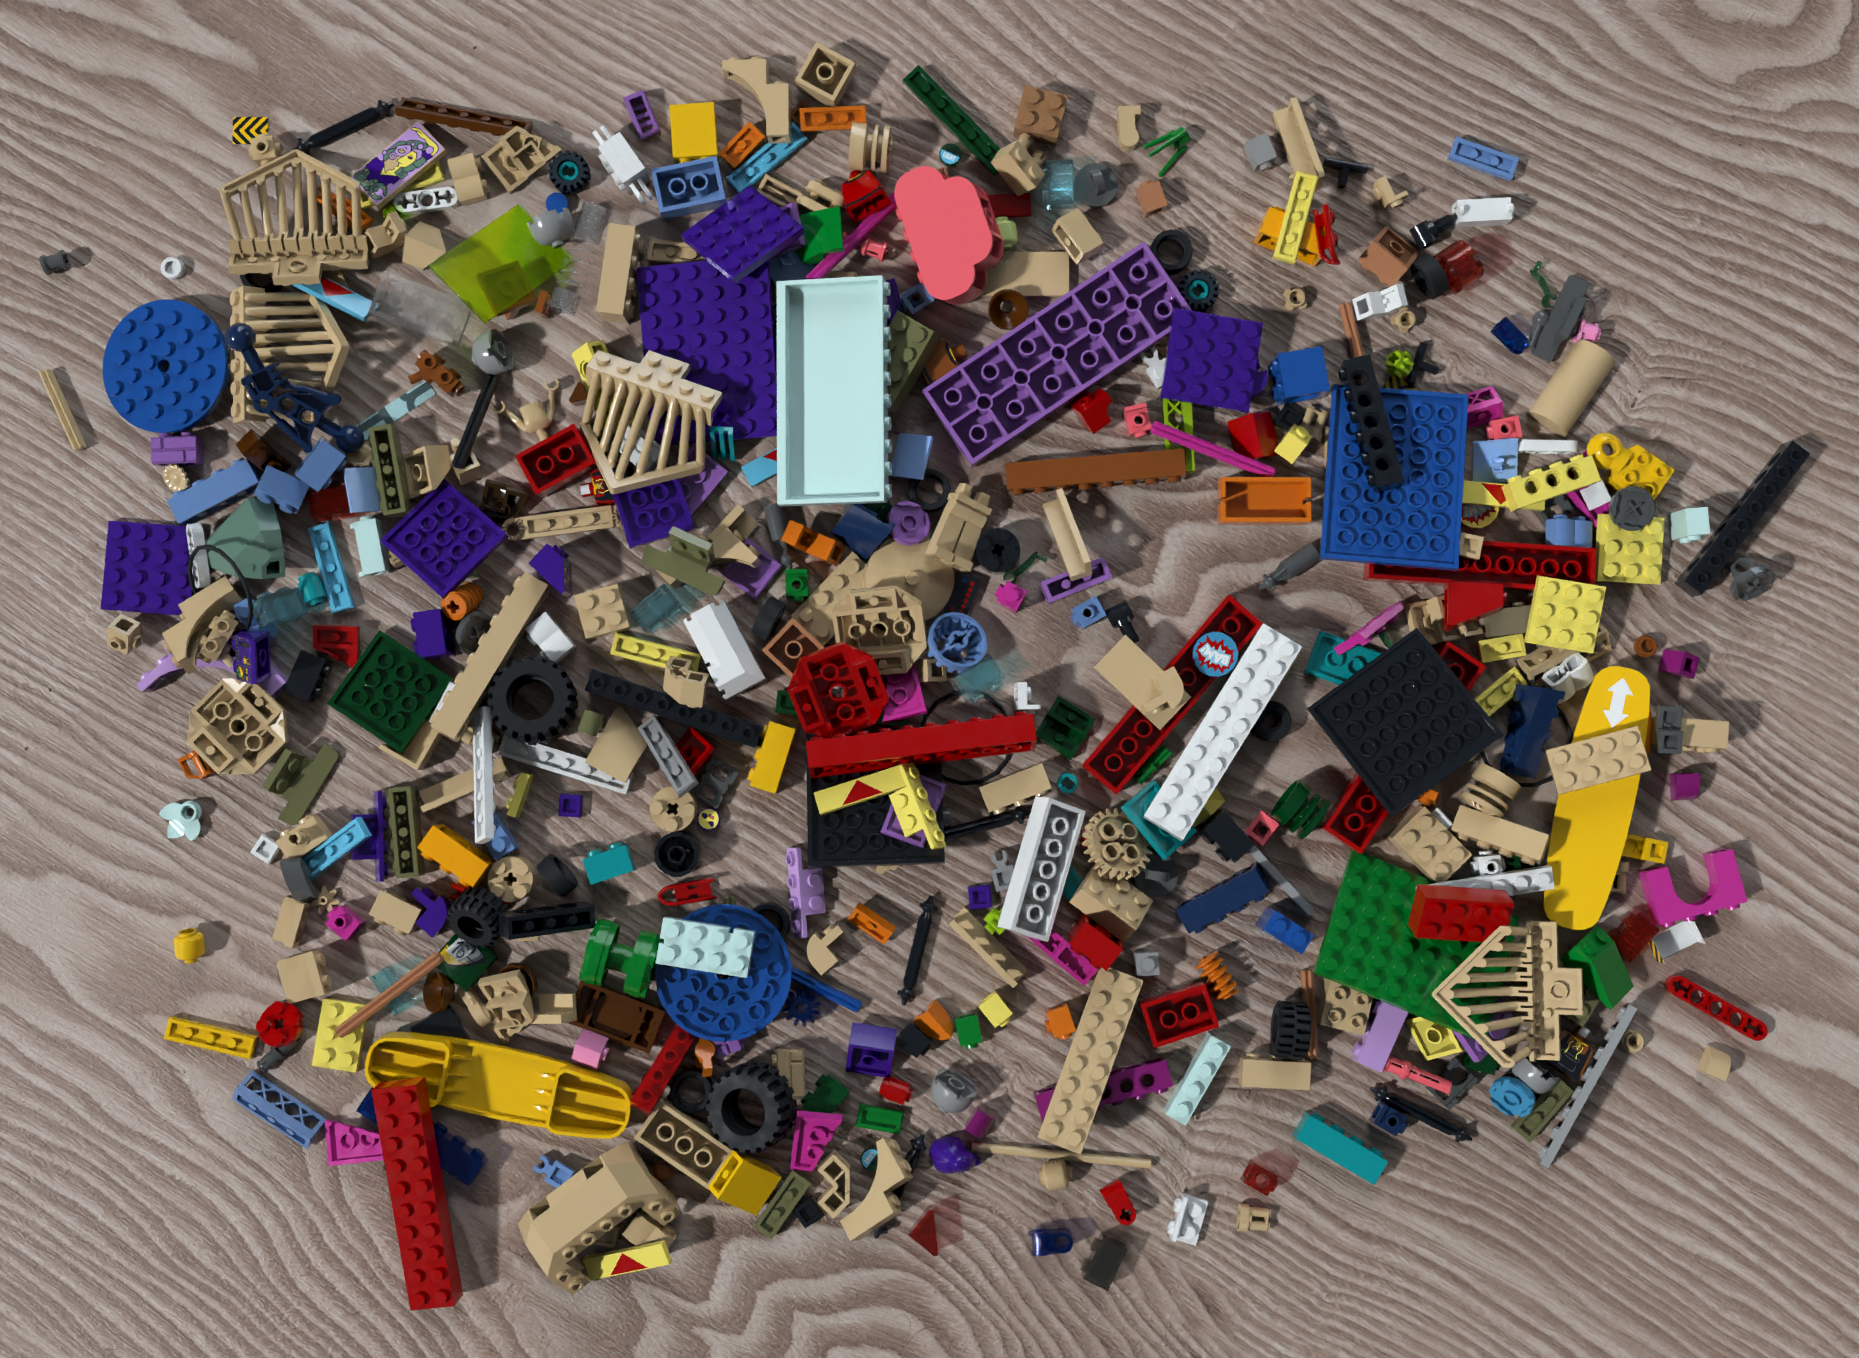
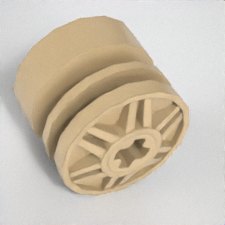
M852 122L848 159L849 170L863 171L866 161H871L872 172H876L877 162H881V173H887L893 148L891 126L885 125L884 133L880 135V124H876L873 134H869L868 123Z
M1479 763L1472 774V778L1479 783L1478 786L1467 783L1465 787L1473 794L1462 791L1459 796L1472 809L1503 819L1504 814L1497 808L1508 811L1509 806L1502 801V798L1514 800L1521 786L1502 772L1486 764Z

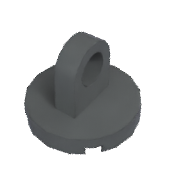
M1092 163L1079 170L1075 177L1073 188L1075 196L1080 203L1097 209L1105 207L1112 202L1117 193L1118 181L1111 168L1104 164Z
M1627 486L1618 490L1612 496L1609 503V516L1612 522L1618 528L1626 531L1643 529L1653 520L1655 514L1654 499L1646 489L1638 486Z
M1746 557L1736 558L1730 564V573L1734 581L1730 585L1729 591L1735 600L1741 598L1742 601L1756 598L1767 590L1766 586L1769 583L1771 585L1774 583L1775 574L1769 566H1755L1753 561ZM1745 565L1748 567V570L1738 572L1736 568Z
M474 611L466 615L461 621L452 620L450 628L456 631L455 640L458 649L467 655H470L472 652L475 653L480 646L478 645L480 637L483 633L487 634L491 628L490 621L492 618L481 611Z
M1153 852L1148 856L1150 862L1145 865L1146 868L1134 877V882L1144 894L1152 897H1162L1170 893L1176 886L1178 868L1170 857L1163 860L1157 852Z

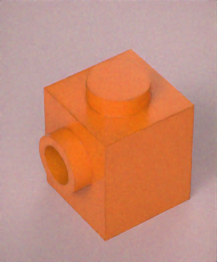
M1066 1003L1045 1010L1048 1020L1044 1021L1048 1034L1053 1033L1054 1037H1059L1060 1040L1073 1036L1072 1032H1075L1076 1029Z

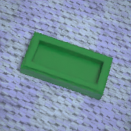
M859 1103L856 1127L900 1134L904 1111Z

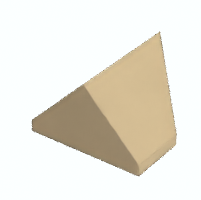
M419 221L405 235L402 262L424 271L428 265L445 254L446 249L441 230Z

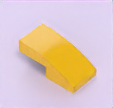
M1627 834L1622 856L1665 864L1669 842Z

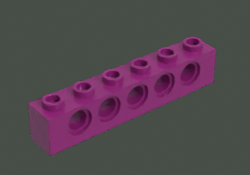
M1160 1057L1112 1070L1106 1086L1110 1088L1109 1094L1101 1097L1097 1111L1103 1109V1105L1112 1103V1106L1125 1103V1099L1133 1097L1134 1100L1147 1097L1146 1093L1155 1091L1156 1094L1169 1091L1168 1087H1172L1173 1083L1166 1059ZM1145 1074L1153 1076L1152 1082L1148 1085H1144L1141 1082ZM1123 1080L1131 1081V1087L1123 1091L1120 1089V1083ZM1056 1086L1034 1092L1042 1122L1044 1121Z

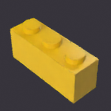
M771 721L769 725H764L761 734L764 741L762 747H757L754 759H757L756 767H751L747 779L751 781L750 786L777 794L797 729Z

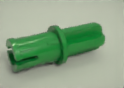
M1162 745L1142 764L1133 777L1142 785L1155 770L1159 771L1158 768L1172 755L1171 751Z

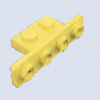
M914 763L899 765L906 787L889 795L904 836L911 837L924 830L932 850L946 847L944 834L938 826L936 814L930 806L927 791L919 778L918 769Z

